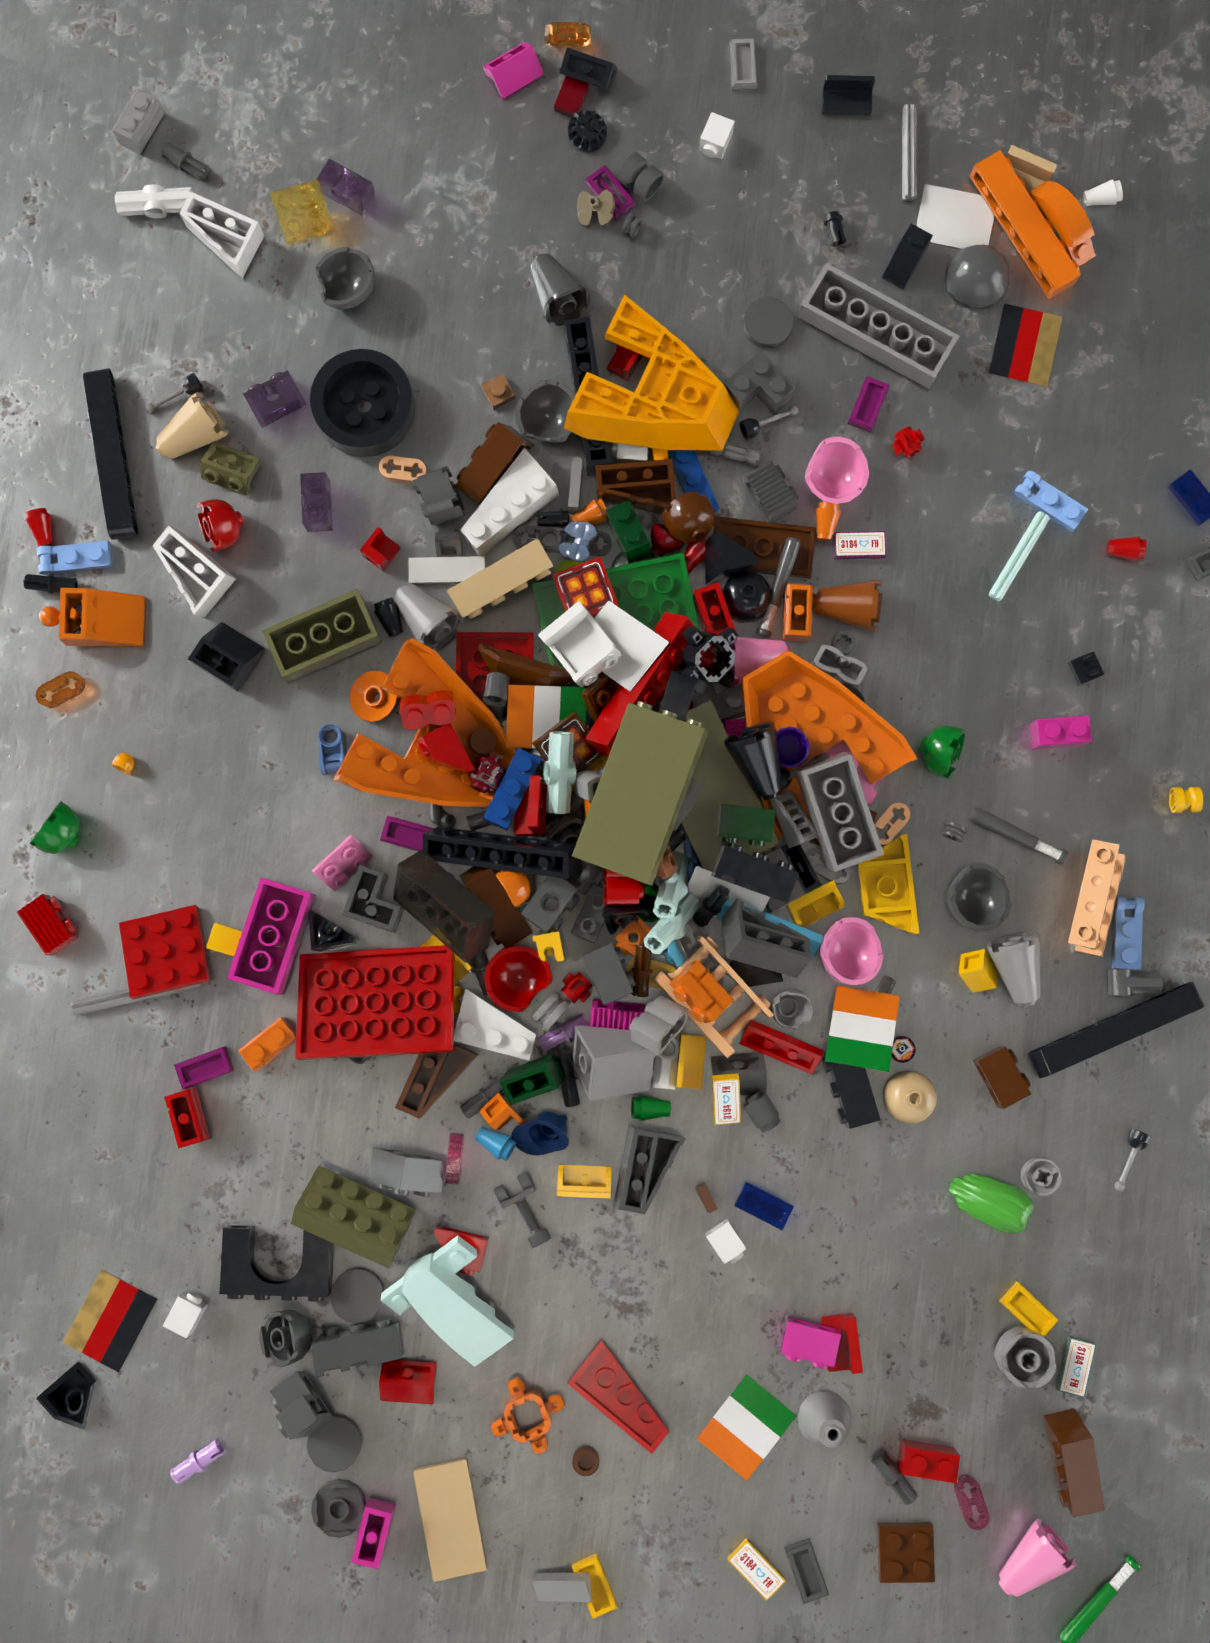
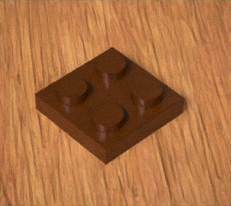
M931 1522L877 1523L880 1583L935 1582L933 1524Z

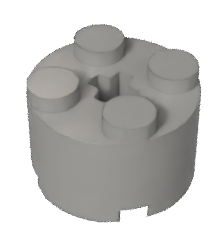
M1017 1326L1005 1332L998 1340L994 1351L997 1366L1015 1385L1021 1388H1039L1046 1385L1055 1374L1056 1354L1054 1348L1047 1339L1029 1328ZM1024 1354H1027L1029 1357L1026 1362L1022 1359Z

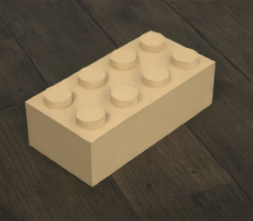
M537 538L448 589L447 592L462 618L468 616L469 619H472L483 613L481 607L491 603L493 607L506 599L505 593L513 590L516 594L528 587L526 581L533 577L538 581L551 574L549 568L553 567V564Z

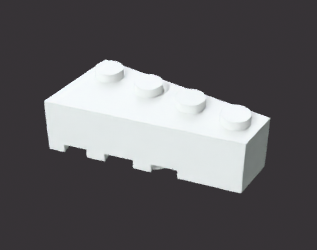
M524 448L462 527L461 532L464 539L478 556H485L510 536L517 527L525 524L537 514V511H541L559 496L557 485Z

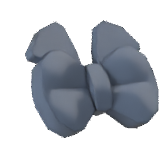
M573 521L566 526L565 532L575 538L574 543H561L559 551L564 558L568 557L578 563L587 562L591 556L588 550L590 542L597 538L598 531L590 523Z

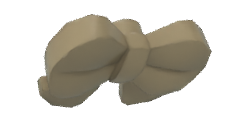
M603 190L598 196H592L587 191H582L577 199L579 215H577V218L581 224L590 225L593 211L598 213L599 222L603 226L610 223L614 217L612 213L615 209L614 194L610 191Z

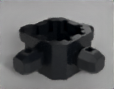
M692 626L688 627L684 631V638L688 644L682 649V660L688 668H685L681 673L696 677L697 681L699 678L707 682H718L725 687L729 686L733 682V675L729 669L735 664L736 654L730 646L737 640V632L733 628L728 627L718 635L708 631H699V629ZM709 643H711L714 648L718 649L716 651L718 655L715 657L717 662H712L707 667L708 671H706L700 665V658L702 657L700 652H705L710 647Z

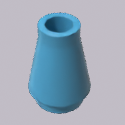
M483 1126L475 1137V1141L479 1142L498 1160L503 1159L506 1161L516 1146V1142L511 1139V1136L489 1130Z

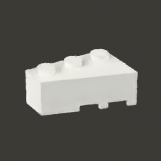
M465 989L454 1031V1041L530 1061L537 1034L469 989Z

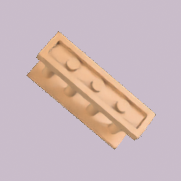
M1092 839L1068 941L1069 944L1076 945V952L1103 958L1126 860L1125 855L1118 854L1119 844Z
M698 935L695 939L702 946L672 974L669 972L665 975L660 971L653 979L675 1003L688 1009V1017L716 1048L728 1058L735 1052L730 1046L733 1043L732 1039L748 1025L750 1019L753 1020L761 1012L771 1018L774 1015L769 1010L772 1005L762 994L757 997L718 954L719 946L709 936L705 939ZM708 954L719 964L711 973L712 976L719 981L727 973L737 984L728 992L734 1001L745 993L754 1003L725 1032L722 1030L720 1033L713 1027L716 1023L715 1021L709 1023L697 1021L691 1015L690 1011L692 1009L688 1004L679 1001L674 996V989L670 985V982L690 962L697 960L701 962Z

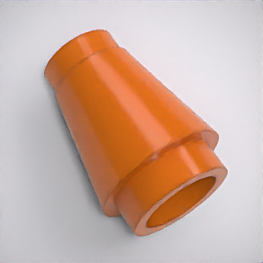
M601 498L596 501L593 499L575 515L571 516L572 521L587 522L592 525L606 522V507Z
M819 502V508H816L817 539L832 541V536L841 514L839 504Z

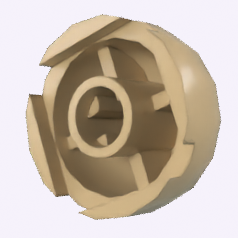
M903 1071L894 1074L887 1080L883 1088L885 1110L892 1118L902 1123L915 1124L924 1121L932 1114L936 1106L937 1094L934 1085L926 1076L916 1071Z

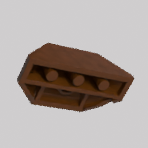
M479 643L478 650L490 672L507 675L510 678L509 685L570 687L576 684L572 676L564 668Z

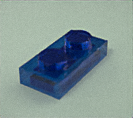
M1190 469L1172 482L1168 488L1197 525L1200 526L1210 519V493Z
M746 1181L734 1203L735 1207L782 1231L794 1208L792 1204Z

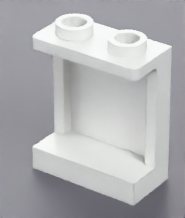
M579 601L538 634L569 672L574 682L581 688L592 684L598 678L599 673L605 668L613 667L622 655Z

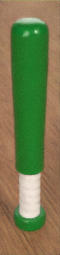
M1130 1555L1125 1558L1126 1563L1114 1578L1103 1585L1097 1594L1060 1633L1059 1639L1062 1643H1077L1111 1600L1118 1594V1589L1132 1572H1138L1141 1569V1566Z

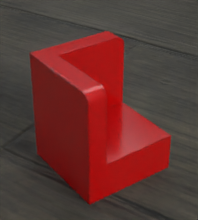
M616 344V352L608 363L607 370L628 382L643 355Z
M377 527L359 551L363 558L384 572L401 548L397 543L388 538L381 528Z

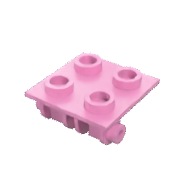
M350 835L318 864L312 872L335 892L339 887L344 886L348 879L357 872L359 865L365 866L373 856L358 840Z

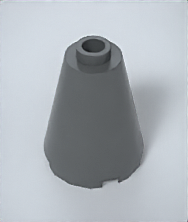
M539 254L533 259L530 269L547 323L554 322L556 326L565 325L564 320L579 318L581 316L579 311L584 306L587 309L591 298L588 290L550 254Z

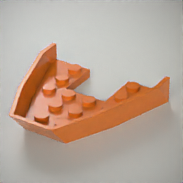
M414 638L405 641L381 688L400 699L410 695L428 696L430 693L439 690L453 692L456 720L451 722V725L471 763L473 764L477 756L486 757L487 754L479 755L474 753L468 744L469 736L476 729L487 728L496 737L495 748L490 754L501 759L500 764L507 771L517 748H506V732L493 713L435 650ZM428 724L418 729L405 757L358 733L333 779L334 782L362 792L442 806L489 807L496 791L489 792V794L478 792L470 787L471 783L467 779L468 772L461 773L430 763L427 758L424 759L417 749L419 743L416 738L441 726Z
M789 650L743 677L747 727L761 723H770V725L775 724L776 732L786 727L800 729L804 732L810 743V752L802 764L844 740L867 779L873 784L908 762L918 759L905 737L838 680ZM780 765V768L787 769L790 772L799 768V766L788 768ZM794 775L790 785L778 791V794L791 791L811 821L797 776ZM761 797L764 809L774 810L771 800H764ZM786 801L782 802V804L784 805V807H786V806H787ZM775 813L773 830L779 840L784 838V834Z

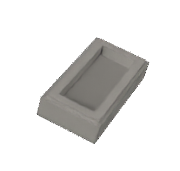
M755 38L730 39L732 90L757 89Z

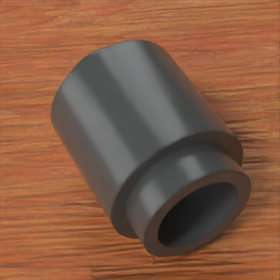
M756 1091L745 1098L747 1103L743 1106L756 1128H760L763 1133L771 1130L781 1122L778 1118L779 1113L766 1092L760 1094L759 1091Z

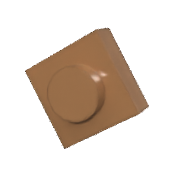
M504 374L481 385L493 410L516 399Z

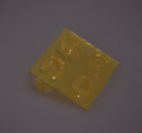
M318 179L270 193L287 244L314 235L318 237L323 236L328 231L334 230Z

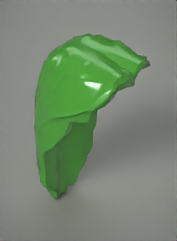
M975 1173L965 1175L963 1178L954 1177L953 1181L949 1183L950 1188L948 1191L954 1195L958 1208L967 1212L972 1218L1002 1233L1016 1234L1026 1229L1034 1206L1031 1198L1019 1187L1006 1184L988 1176H979Z

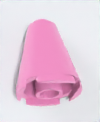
M738 637L735 643L730 646L736 654L735 664L729 669L733 675V682L727 687L732 688L742 685L743 677L785 651H791L789 645H786L783 640Z
M1041 1519L1033 1522L999 1572L1001 1579L999 1584L1009 1596L1013 1594L1019 1597L1071 1571L1077 1566L1074 1557L1071 1560L1068 1558L1066 1553L1069 1551V1548L1048 1524L1042 1527Z

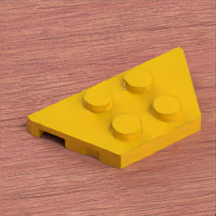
M903 834L882 847L883 855L857 864L863 916L911 934H920L908 836Z

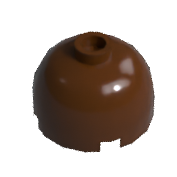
M698 492L683 494L671 502L672 508L669 509L668 513L666 509L663 512L662 521L668 532L675 539L683 543L703 540L715 523L714 508L704 493L703 495H699Z

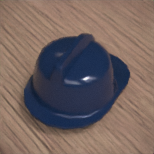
M544 1111L539 1113L532 1121L515 1127L512 1131L511 1139L516 1142V1147L520 1151L530 1155H544L564 1150L569 1145L567 1137L568 1118L566 1115L558 1116L555 1113Z

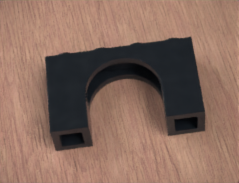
M228 1225L223 1228L219 1294L227 1295V1299H243L244 1295H254L255 1300H269L271 1296H281L283 1301H295L297 1297H308V1301L321 1302L324 1301V1297H328L331 1294L334 1243L303 1230L302 1263L299 1271L288 1280L277 1281L264 1276L255 1264V1226Z

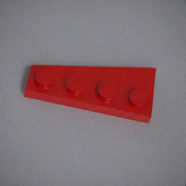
M601 1339L569 1379L568 1385L653 1454L669 1433V1430Z

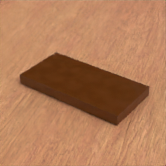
M715 516L713 534L719 531L760 558L759 562L748 571L775 575L785 541L788 537H794L800 540L801 545L790 577L811 579L816 527Z

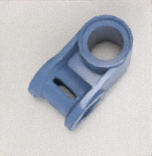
M326 724L318 732L319 764L322 775L338 771L347 754L343 731L333 724ZM329 731H336L338 734V738L334 743L326 742V735Z

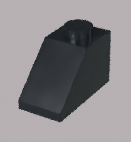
M911 223L896 248L882 278L904 290L927 251L933 235Z

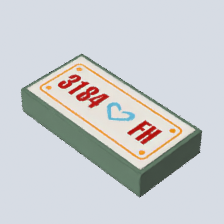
M1071 1336L1067 1337L1056 1386L1058 1391L1085 1398L1096 1349L1094 1342Z

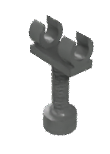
M525 1172L517 1177L524 1190L523 1192L510 1198L504 1185H501L494 1189V1193L502 1209L513 1203L518 1204L517 1207L520 1209L519 1211L523 1219H525L524 1221H526L525 1223L529 1231H531L528 1241L531 1247L535 1248L551 1239V1236L547 1229H541L537 1225L538 1223L534 1215H532L533 1213H531L532 1211L528 1203H526L527 1201H525L527 1195L536 1191L528 1173Z

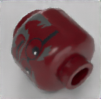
M487 753L486 757L477 756L472 764L475 769L467 774V779L471 783L470 787L483 794L497 791L506 773V769L500 764L501 759L490 753Z

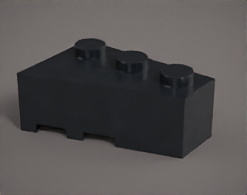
M729 843L728 846L720 847L711 876L784 903H789L799 873L793 871V865L779 861L778 865L768 862V856L754 852L753 856L743 853V847Z

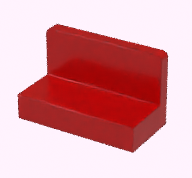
M530 776L529 788L514 816V834L516 836L545 835L547 784L541 776Z
M854 1314L822 1316L821 1325L841 1330L835 1366H828L827 1370L829 1372L850 1370L852 1374L863 1373L857 1322Z
M392 1360L382 1363L379 1379L380 1400L434 1404L437 1363Z

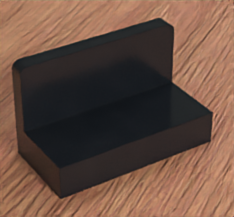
M567 47L559 73L607 90L612 73L616 72L617 67L612 62Z
M826 75L822 87L821 114L871 115L872 90L875 76Z

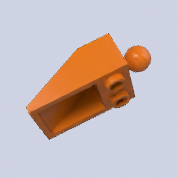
M61 588L60 612L55 607L48 606L41 610L39 619L47 627H54L59 624V639L66 646L144 647L146 597L90 588ZM79 605H82V612L76 611ZM81 630V634H76V632Z

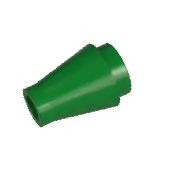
M643 1095L632 1098V1119L644 1121L660 1117H670V1101Z

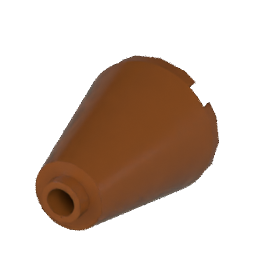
M882 580L820 588L817 594L813 593L812 609H816L817 615L871 632H877L878 627L874 626V622L880 621L882 593H879L877 587H882Z

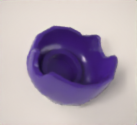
M795 727L779 729L777 731L780 765L788 768L799 766L807 759L810 752L808 738L804 732Z

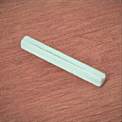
M1039 511L1033 518L989 592L990 598L1000 601L1005 595L1050 519L1044 512Z

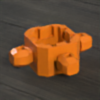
M519 1376L508 1381V1389L513 1397L508 1398L503 1412L505 1419L500 1417L491 1424L492 1432L495 1437H500L508 1434L510 1430L513 1439L520 1443L532 1440L530 1445L536 1454H541L548 1449V1442L543 1434L547 1433L552 1422L551 1412L553 1411L555 1414L562 1410L565 1406L561 1394L548 1396V1400H545L542 1391L535 1388L524 1391L526 1386ZM529 1400L530 1402L535 1400L544 1421H542V1424L531 1427L528 1430H521L520 1426L518 1427L512 1410L515 1406Z

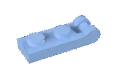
M1027 471L1023 477L1024 482L1022 485H1018L1014 491L1015 496L1036 510L1044 512L1050 519L1073 532L1088 508L1042 480L1037 473ZM1032 487L1038 490L1036 495L1031 493Z
M108 540L53 547H37V556L40 557L41 561L38 569L41 575L112 568L111 545ZM51 557H58V563L51 564Z
M1117 895L1113 911L1112 969L1141 970L1142 919L1145 905L1143 897L1126 899L1125 896ZM1125 909H1132V917H1124Z

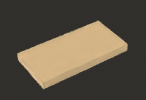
M467 1457L414 1468L413 1474L433 1582L487 1571L488 1567Z

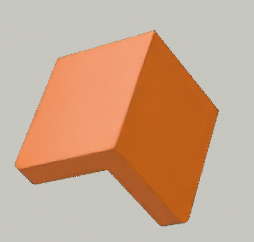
M499 1093L479 1110L494 1130H501L512 1118L519 1124L526 1123L518 1111Z

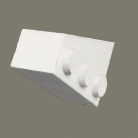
M190 192L179 213L186 227L243 279L264 238L259 222Z
M168 526L153 544L155 551L167 571L173 576L179 591L185 596L191 606V611L196 616L205 618L236 580L233 575L180 530Z

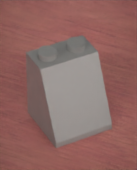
M584 1025L575 1027L573 1069L590 1101L650 1090L651 1079L654 1077L653 1058L656 1057V1054L631 1041L630 1030Z

